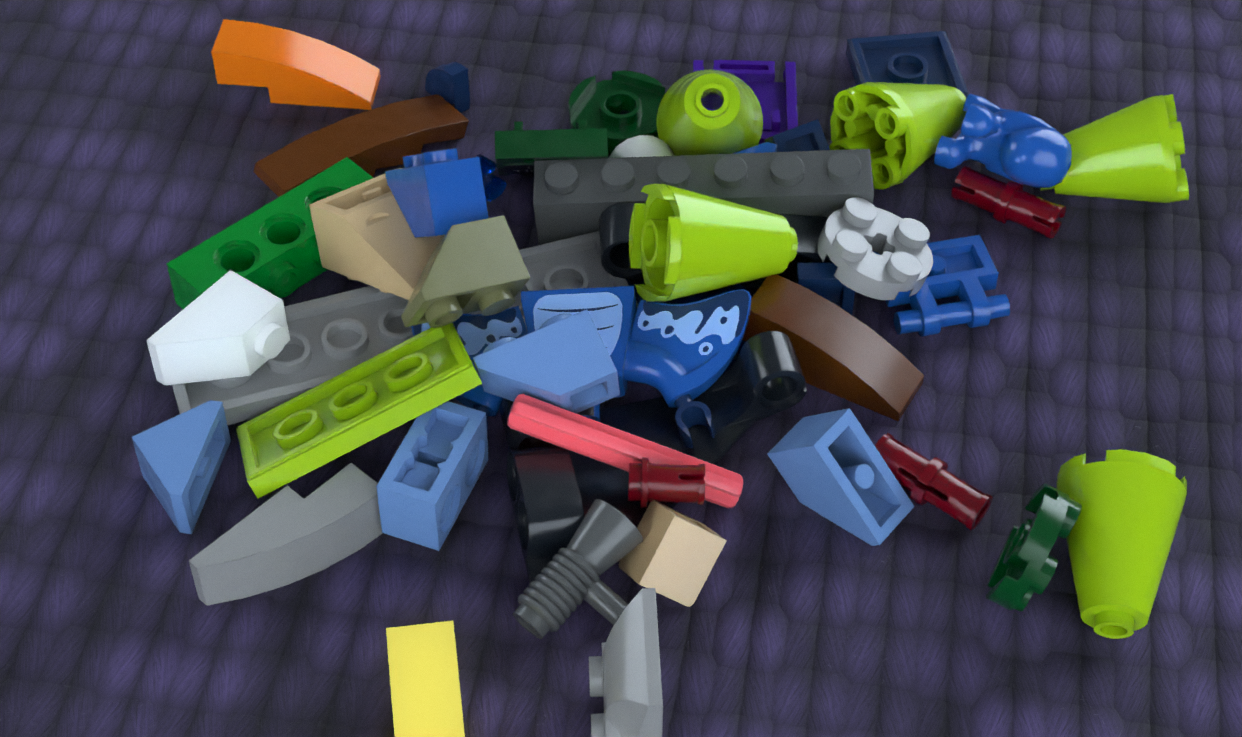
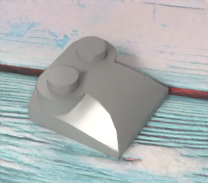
M642 588L614 624L606 642L602 643V656H589L590 697H603L604 713L591 714V737H662L663 699L656 588Z

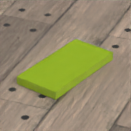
M453 323L436 328L431 327L238 426L236 430L247 482L257 499L482 384Z

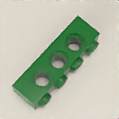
M346 157L168 262L167 268L176 304L184 309L230 270L280 299L290 295L297 288L328 270L321 265L309 204L374 177Z

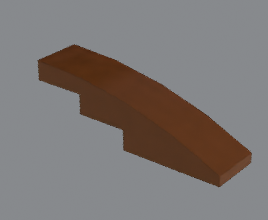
M439 94L394 102L349 116L307 134L257 161L253 172L278 197L346 157L374 177L377 168L403 165L402 157L421 154L423 144L464 138L469 120Z

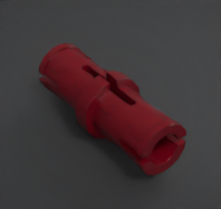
M964 166L956 177L955 183L961 184L960 188L954 186L951 193L952 198L956 200L960 199L993 213L994 220L1006 224V221L1010 220L1044 234L1045 237L1050 239L1056 235L1062 224L1057 218H1063L1066 213V206L1057 205L1023 191L1022 184L1012 180L1006 184L972 170L968 166Z
M890 433L884 434L875 444L876 449L899 484L911 491L910 497L912 500L920 505L929 502L963 523L969 530L975 529L982 521L992 503L993 496L983 493L947 471L948 463L938 457L929 460L895 439Z

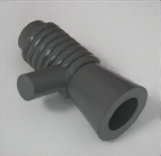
M595 499L567 548H560L558 554L553 556L552 561L547 563V567L541 570V574L535 577V581H532L529 587L523 591L524 594L519 595V607L513 612L514 618L529 633L539 639H543L549 631L557 632L560 629V625L566 622L565 619L571 616V612H574L577 609V605H580L584 599L614 626L628 603L600 580L599 576L643 542V537L639 530L615 507L603 500Z

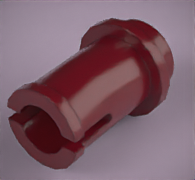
M642 457V464L629 463L628 501H640V508H647V502L653 500L657 502L697 503V505H704L705 464H649L648 457Z

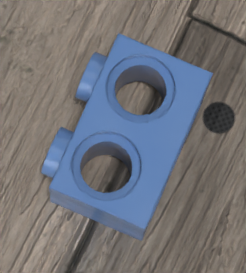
M447 401L416 417L376 486L382 533L440 551L489 460L486 412Z

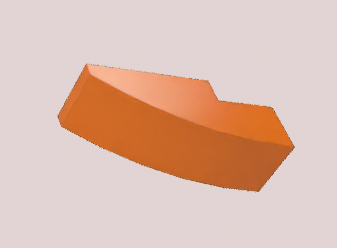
M223 19L211 51L217 84L268 87L270 103L371 110L381 78L379 68L347 51L294 31L253 22Z

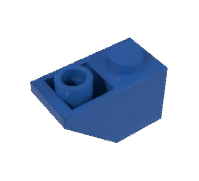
M457 148L404 156L402 157L404 168L385 171L387 184L415 238L445 235L452 225L489 218L479 157L459 160Z

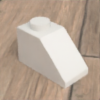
M230 270L146 341L156 380L167 386L251 376L266 361L275 358L283 350L284 346L290 341L283 300Z

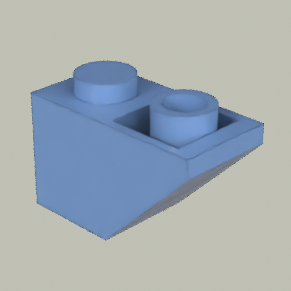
M587 309L574 315L563 313L546 320L538 330L517 339L514 337L499 339L488 345L482 354L473 357L484 392L513 402L519 394H525L577 414L620 395L617 369Z

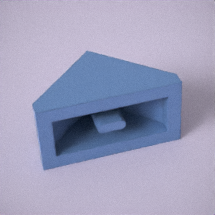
M207 401L132 436L142 476L180 533L192 534L231 442L223 402Z

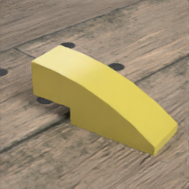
M453 620L386 628L394 736L465 737Z

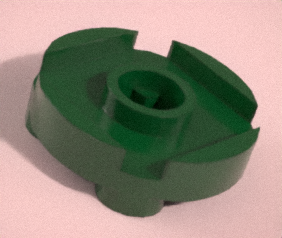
M612 71L611 80H603L596 83V75L587 78L578 84L570 95L568 102L571 129H578V121L587 120V129L607 128L608 154H612L616 146L628 138L638 135H649L658 138L657 113L661 100L665 95V87L655 78L634 71ZM622 110L629 111L627 114H619Z
M1043 483L1024 508L1036 515L1032 520L1026 518L1020 527L1014 525L1000 552L987 586L992 589L986 594V599L1010 611L1015 609L1022 612L1034 592L1041 595L1049 584L1058 564V560L1050 556L1049 553L1058 537L1065 539L1069 535L1079 517L1082 505L1070 499L1068 494Z

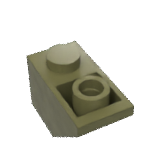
M505 216L466 222L450 227L432 252L401 315L405 327L427 322L430 327H441L456 321L463 314L481 311L484 316L494 315L508 309L515 303L514 297L531 277Z

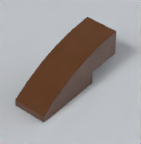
M777 274L768 276L751 298V310L743 341L746 342L751 337L767 331H779L786 334L794 347L805 377V383L893 420H900L922 386L924 375L895 347L838 305L806 287Z

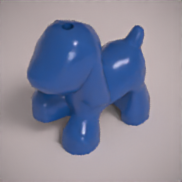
M970 93L963 107V111L967 112L962 123L961 133L956 139L941 136L934 157V164L943 168L952 169L971 159L984 164L987 170L1016 183L1035 188H1050L1061 183L1065 178L1071 165L1072 151L1068 139L1042 119L1022 111L1000 108L986 98Z

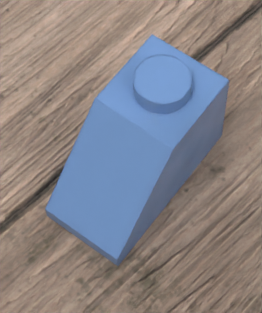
M850 408L803 417L767 453L800 503L871 546L880 545L915 507Z

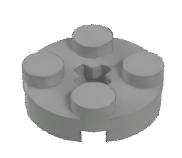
M860 197L847 199L843 208L834 211L828 217L817 242L818 254L824 262L828 255L830 260L837 266L833 276L851 290L874 299L895 300L899 292L910 291L909 297L918 293L933 266L932 251L927 244L930 232L922 222L912 218L902 219L889 211L875 207L871 202Z

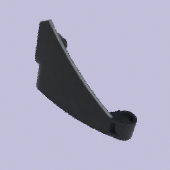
M779 331L762 332L747 340L730 369L720 376L705 392L693 399V401H700L710 408L716 432L713 439L706 426L693 425L688 429L693 448L686 447L681 442L675 420L677 408H670L663 396L615 407L600 409V422L716 465L756 421L784 411L799 403L807 392L805 377L790 338ZM504 399L500 405V414L509 449L507 455L508 488L529 583L535 581V577L538 574H541V570L547 567V563L552 561L553 556L558 554L560 548H567L595 499L603 500L615 507L636 528L647 508H640V501H628L629 472L510 429L507 425V419L513 401ZM660 502L672 509L678 504L673 502Z

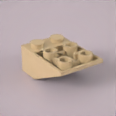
M386 174L309 204L323 268L344 275L349 280L360 281L378 288L383 293H391L407 300L410 299L432 252L445 236L414 237L387 184Z

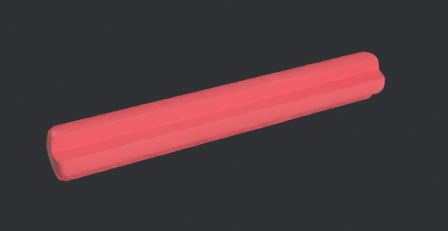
M519 394L511 406L507 419V425L510 429L629 472V463L642 464V457H648L649 464H705L704 500L729 509L736 505L741 496L743 477L733 471L525 394Z

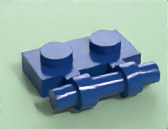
M980 235L927 243L932 251L933 266L920 291L910 297V291L899 292L895 300H885L888 307L910 304L912 308L911 310L894 313V326L898 335L918 332L921 337L940 333L942 327L967 324L969 328L989 325L990 319L1007 317L1010 314V303L1006 294L986 297L984 292L996 289L999 273ZM959 296L960 298L959 302L937 305L935 299Z

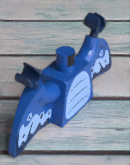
M634 286L521 291L525 322L519 306L508 308L500 313L489 316L463 314L459 319L452 322L475 367L473 357L482 354L484 349L491 343L505 337L520 338L538 330L546 320L563 313L574 315L587 309L617 369L620 395L614 398H620L626 394L628 381L655 387L662 394L670 408H677L675 420L681 442L686 447L693 448L691 435L688 431L693 425L706 426L712 439L716 433L710 408L700 401H693V399L705 392L718 380L736 355L748 324L751 310V295L744 289H738L687 304L646 302V300L640 299L637 308ZM428 322L411 326L414 336L431 328ZM481 384L455 397L457 401L469 408L486 412V422L489 416L497 415L502 400H504L502 397L484 392ZM600 404L577 414L600 422ZM487 422V440H488V447H489V430H488V422Z

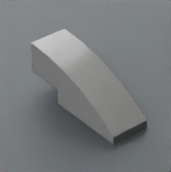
M350 463L306 498H302L289 486L284 487L189 560L198 598L208 606L251 597L301 580L357 552L382 534L376 488L378 483L353 463Z

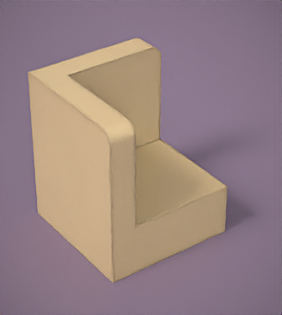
M653 500L650 502L637 527L643 537V542L620 560L619 568L639 585L646 588H656V593L690 607L695 603L727 540L705 524Z

